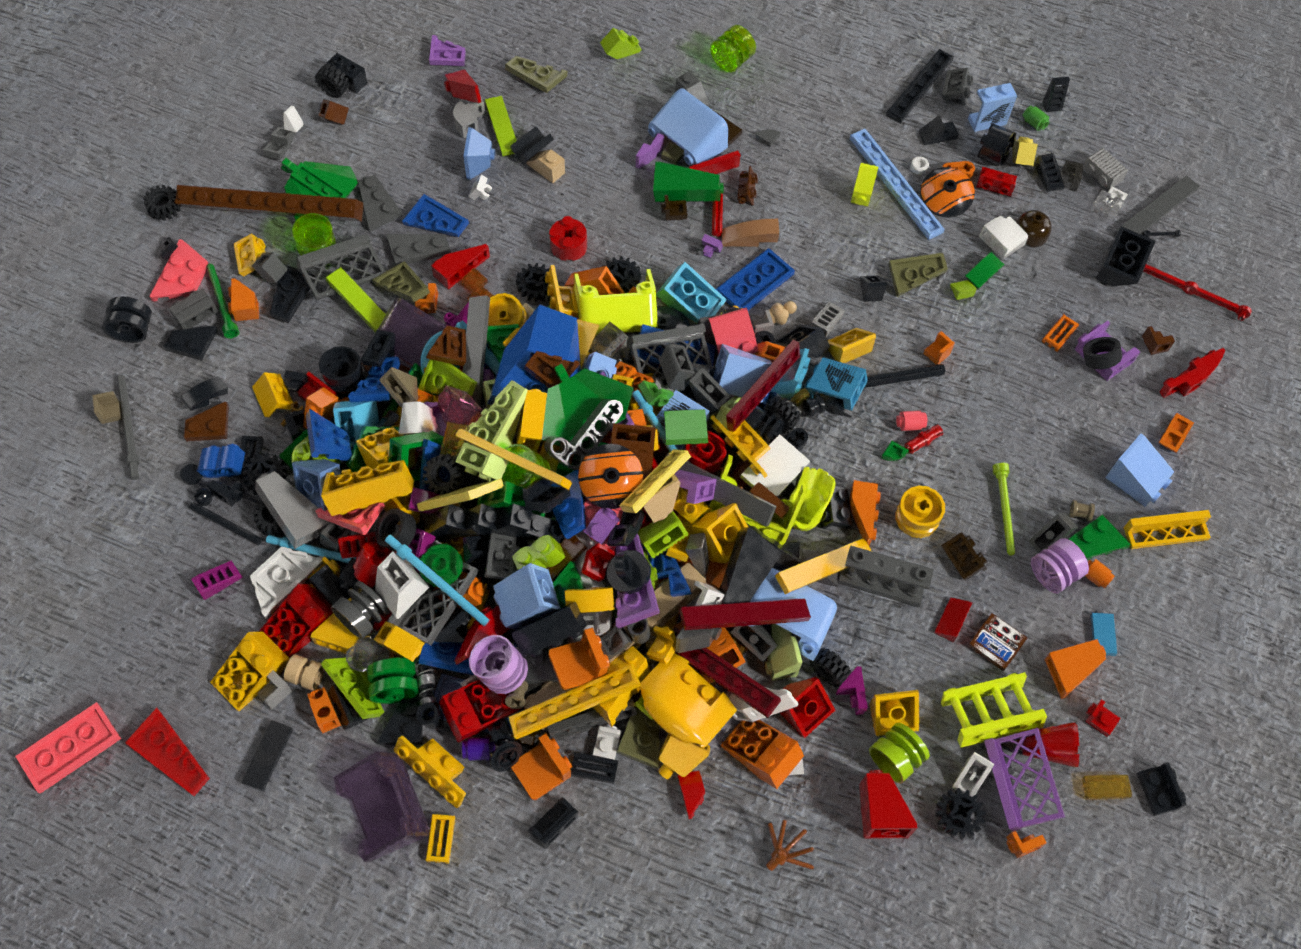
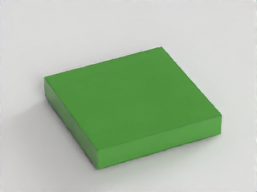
M705 409L664 411L666 445L708 443Z

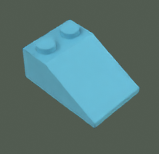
M686 262L673 271L656 293V296L667 306L677 309L685 317L698 323L700 318L715 316L727 300Z

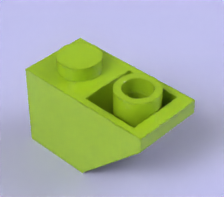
M612 28L600 42L606 54L615 59H621L639 53L642 50L635 36H629L623 30L619 31L615 28Z

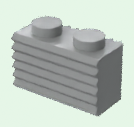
M1104 148L1089 156L1083 166L1089 175L1094 176L1101 186H1105L1108 190L1111 186L1114 187L1122 182L1128 172V169L1120 164Z

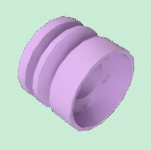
M1067 538L1059 539L1050 545L1048 549H1044L1031 558V567L1038 581L1047 590L1056 594L1070 586L1072 582H1076L1088 574L1089 571L1085 555L1075 543Z
M490 635L483 638L474 646L470 653L469 665L471 671L491 691L497 694H507L516 690L527 676V660L523 658L522 654L507 638L501 635Z

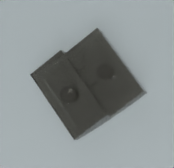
M611 322L594 338L588 351L590 354L597 352L617 360L615 366L619 361L628 364L633 359L631 349H628L626 344L629 337Z

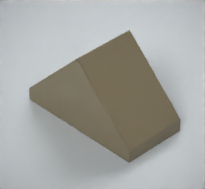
M392 367L379 379L401 408L403 403L416 402L418 400L416 377Z

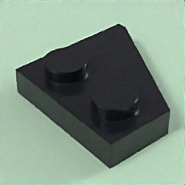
M402 699L378 739L379 745H396L400 736H404L413 745H422L423 725L416 717V711L420 706L421 699Z

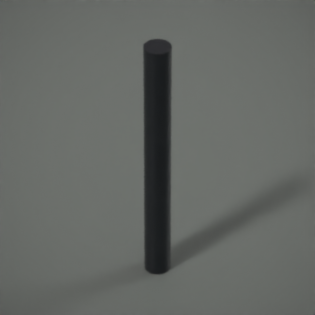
M192 502L189 506V509L258 546L263 541V538L195 502Z

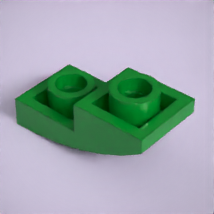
M990 252L965 275V278L979 290L1005 264Z

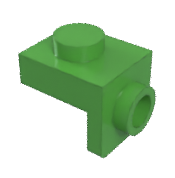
M643 380L638 385L642 396L649 405L662 407L674 395L670 390L662 388L659 390L657 385L652 382Z

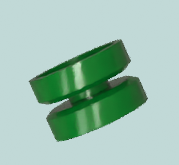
M389 658L370 664L367 667V680L369 683H372L368 688L371 702L395 704L400 703L402 699H413L416 697L419 691L417 680L414 679L417 674L415 662L405 658Z

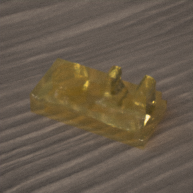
M447 422L440 455L452 454L451 457H458L462 445L466 441L457 437L456 434L459 429L469 432L470 427Z

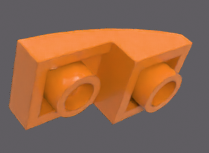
M620 361L615 366L617 368L616 375L634 379L632 385L634 387L633 392L639 390L642 393L638 385L643 380L655 383L652 377L637 372L634 366Z

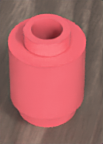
M901 411L896 418L897 427H900L901 431L922 430V428L927 426V415L921 411Z

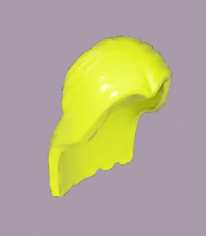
M804 467L801 478L789 500L795 502L802 484L806 485L807 494L793 524V528L800 531H809L820 522L832 498L835 479L823 469L819 468L816 470L815 468Z

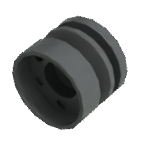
M357 581L354 584L355 590L350 588L347 591L352 601L350 602L348 599L340 597L330 608L340 622L362 640L373 630L369 619L380 623L382 621L381 616L386 617L390 611L372 588L361 581Z

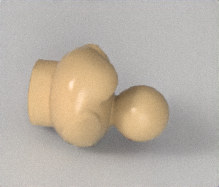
M793 301L786 302L784 306L778 302L774 303L771 309H769L773 323L784 325L789 314L795 313L797 306Z

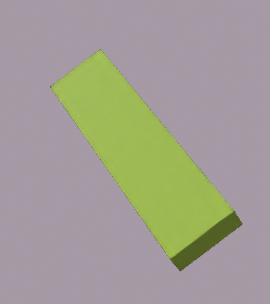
M502 96L485 99L487 111L502 156L515 154L510 146L517 140Z
M341 267L326 277L328 284L375 333L377 330H384L392 324V320Z

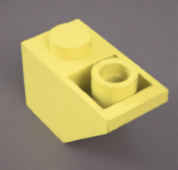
M1019 137V140H1015L1013 146L1012 162L1034 166L1038 144L1028 137Z

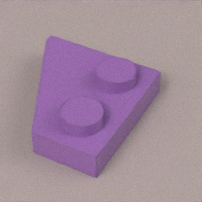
M432 35L429 57L430 65L465 66L466 51L464 47L454 45L447 40L443 42L438 40L436 35Z

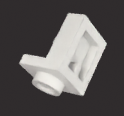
M608 724L604 725V727L599 726L593 756L615 760L621 733L620 730H617V727H611Z

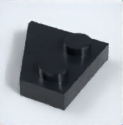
M216 326L175 330L171 332L164 348L166 351L202 361L218 330Z

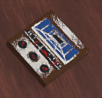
M991 613L968 647L1004 672L1027 640V637Z

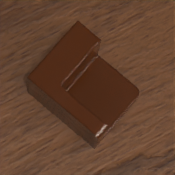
M323 99L318 116L344 125L349 108Z
M1152 326L1147 327L1142 335L1150 355L1168 352L1175 342L1172 335L1163 337L1161 331L1155 332Z

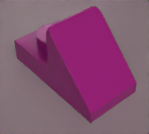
M857 666L836 692V695L852 694L850 695L851 708H855V715H864L868 708L861 666Z

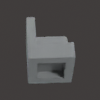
M765 310L762 319L753 320L755 337L760 331L773 332V320L769 310Z
M274 670L267 675L270 682L258 692V696L271 710L292 692L288 684Z

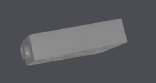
M275 471L270 474L265 473L256 480V492L294 549L321 536L322 531L330 522L318 517L315 511L319 508Z

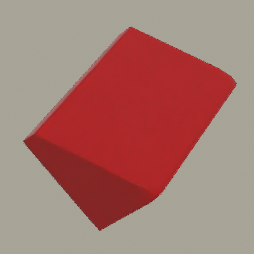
M950 597L934 633L954 642L972 602Z

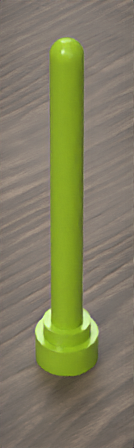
M996 463L992 468L993 475L996 476L999 483L1007 554L1013 556L1015 554V545L1006 480L1010 473L1009 464Z

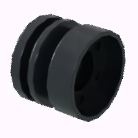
M333 347L327 350L319 360V370L323 383L337 393L338 399L348 397L352 391L355 392L357 390V384L361 380L366 379L360 356L350 347Z
M756 406L745 421L770 445L779 434L782 435L785 421L782 419L776 421L775 415H772L765 421L767 411Z

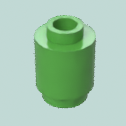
M1031 105L1024 111L1023 118L1037 131L1044 130L1049 125V116L1038 107Z

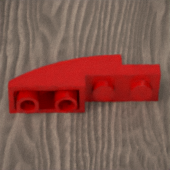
M1224 348L1217 351L1211 350L1202 358H1194L1190 361L1188 369L1178 377H1170L1164 381V386L1159 393L1163 398L1180 391L1183 397L1192 393L1210 377L1222 360L1226 350Z

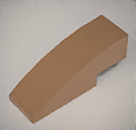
M778 218L752 220L723 228L721 233L722 245L759 247V242H778Z

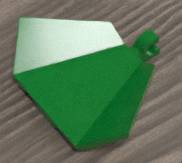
M285 158L281 163V169L286 173H291L284 186L285 193L347 198L358 184L350 166L309 161L300 162L297 166L288 158ZM294 216L299 232L323 225L330 220Z
M563 364L555 367L554 371L562 383L548 388L542 441H546L548 437L557 436L564 438L570 443L598 404L604 399L617 400L623 406V412L616 421V424L625 419L634 387L585 368L569 378ZM599 420L595 423L596 431L601 428ZM585 437L582 440V443L586 442L588 438ZM556 441L553 444L560 447V443L558 441Z

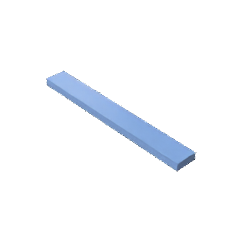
M863 129L851 134L850 140L869 165L878 167L877 175L925 237L930 240L943 234L945 229L868 131Z

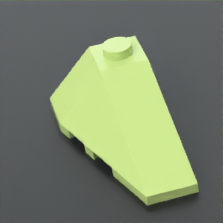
M511 380L495 397L494 404L489 409L485 408L481 412L482 416L476 423L472 422L466 431L510 451L528 389ZM461 439L458 446L462 448L463 443L468 442Z
M771 624L770 635L778 646L767 657L765 662L766 673L771 675L772 681L797 677L802 665L797 639L795 636H792V632L776 624Z

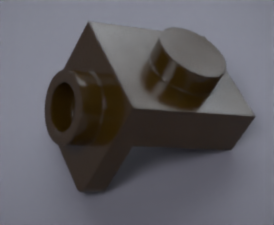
M664 195V202H661V213H665V221L686 220L688 216L686 200L669 201L668 195Z

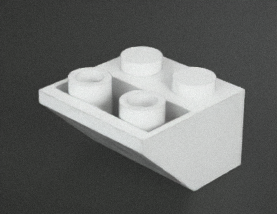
M393 551L377 567L375 591L392 614L399 619L429 587L406 559H401Z

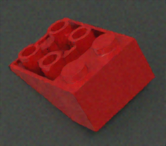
M298 584L259 632H264L291 658L312 641L311 634L333 614L330 608L331 604L313 585Z
M480 680L442 696L439 701V705L457 742L476 735L487 729L488 726L494 725L501 719H505L521 710L513 709L506 705L505 699L509 693L497 694ZM474 704H477V706H478V708H479V710H480L479 713H478V711L476 710Z

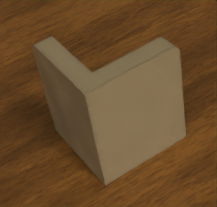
M113 391L92 395L94 413L102 424L122 420L121 404Z

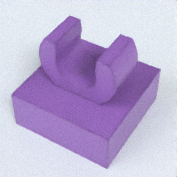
M704 234L702 238L704 256L711 258L714 251L721 252L723 248L722 241Z

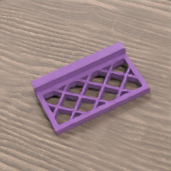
M1038 728L998 739L984 740L989 760L994 763L992 770L1010 830L1018 831L1024 827L1065 818ZM1035 735L1037 744L1033 751L1022 745L1026 737ZM1012 742L1017 745L1011 756L1003 752L1002 743ZM1020 748L1031 753L1025 764L1014 759ZM1034 756L1043 760L1044 765L1040 772L1028 767ZM1013 761L1023 766L1018 778L1009 774L1008 769ZM1027 769L1038 775L1032 786L1021 781ZM1045 770H1046V773H1047V776H1048V777H1046V776L1043 775V773H1044ZM1041 777L1049 781L1051 786L1046 795L1035 789ZM1019 783L1030 789L1024 801L1015 794V789ZM1033 791L1044 797L1038 809L1027 803ZM1051 793H1053L1054 799L1049 797ZM1047 800L1056 804L1058 813L1047 815L1042 812ZM1025 805L1035 810L1036 813L1032 820L1023 822L1021 812Z

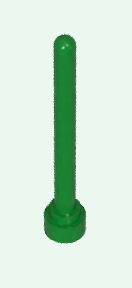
M210 263L207 265V271L224 321L222 331L225 338L232 339L237 337L240 332L237 324L231 320L215 267Z

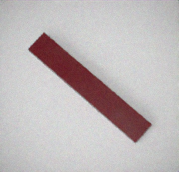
M791 341L726 415L727 430L734 432L800 357L798 341Z
M806 599L681 607L679 611L684 630L805 622L811 618Z
M677 627L672 629L677 637L681 630ZM708 648L682 653L674 652L688 660V664L767 718H769L781 702L779 696Z

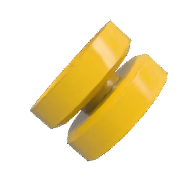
M501 293L490 297L488 326L519 324L521 328L529 319L525 308L513 295Z
M919 485L911 487L904 492L896 509V523L905 534L911 537H928L936 531L943 518L945 502L936 490L928 486Z

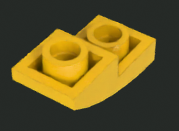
M613 587L567 589L565 591L566 606L576 602L581 613L614 610Z

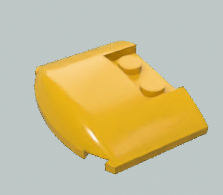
M674 653L668 664L659 662L640 683L641 686L636 689L637 692L641 690L644 700L643 705L647 712L666 732L686 744L688 742L701 744L699 748L704 749L735 714L737 709L724 692L721 694L688 665V660Z

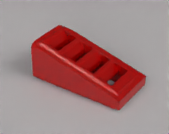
M375 531L367 532L366 535L352 534L338 538L341 558L357 557L360 550L358 551L356 539H359L361 549L363 544L366 543L365 538L368 537V542L374 541Z

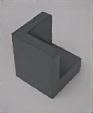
M263 252L252 265L266 282L277 283L287 271V267L279 258L270 252Z

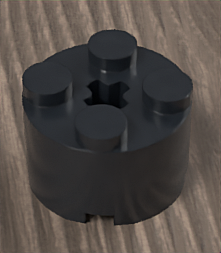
M992 123L988 134H984L981 138L980 144L982 147L977 157L1002 166L1010 155L1008 153L1010 147L1013 148L1016 133Z

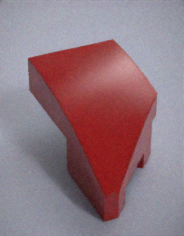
M699 770L690 772L685 777L678 775V782L688 819L693 818L698 806L704 802L705 788Z

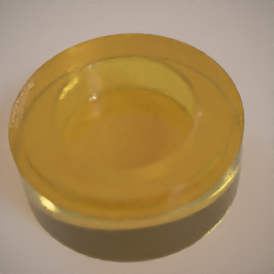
M804 388L796 393L790 401L795 406H799L803 403V399L810 397V393Z

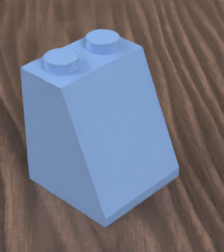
M722 344L713 378L728 394L743 397L772 362L757 355Z
M1140 434L1118 459L1105 478L1146 507L1150 501L1155 503L1160 497L1161 493L1159 490L1161 488L1165 490L1172 482L1170 477L1174 471L1143 434Z
M532 563L522 567L493 586L495 590L494 599L501 611L500 619L506 628L515 630L560 609L549 570Z

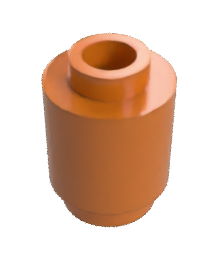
M1097 559L1094 561L1088 560L1089 571L1085 577L1098 587L1101 586L1105 589L1115 575L1111 573L1112 570Z

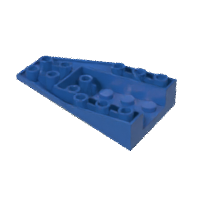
M539 305L504 349L487 404L493 405L495 397L511 380L528 390L538 389L547 393L548 387L523 369L536 351L547 353L550 356H560L563 360L571 362L577 360L580 362L577 318ZM581 365L578 366L570 378L581 371Z

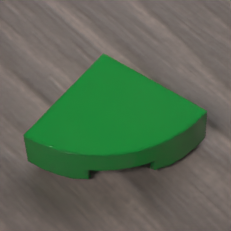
M891 440L881 458L887 461H897L904 458L909 450Z

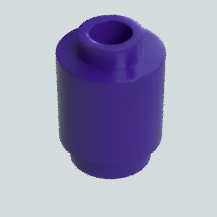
M490 737L468 738V740L462 741L463 759H468L469 761L489 760L491 757L490 752L495 750V742H491Z

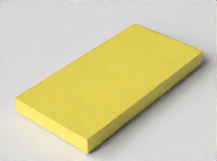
M502 479L460 488L417 503L419 511H425L472 500L500 489L504 485Z

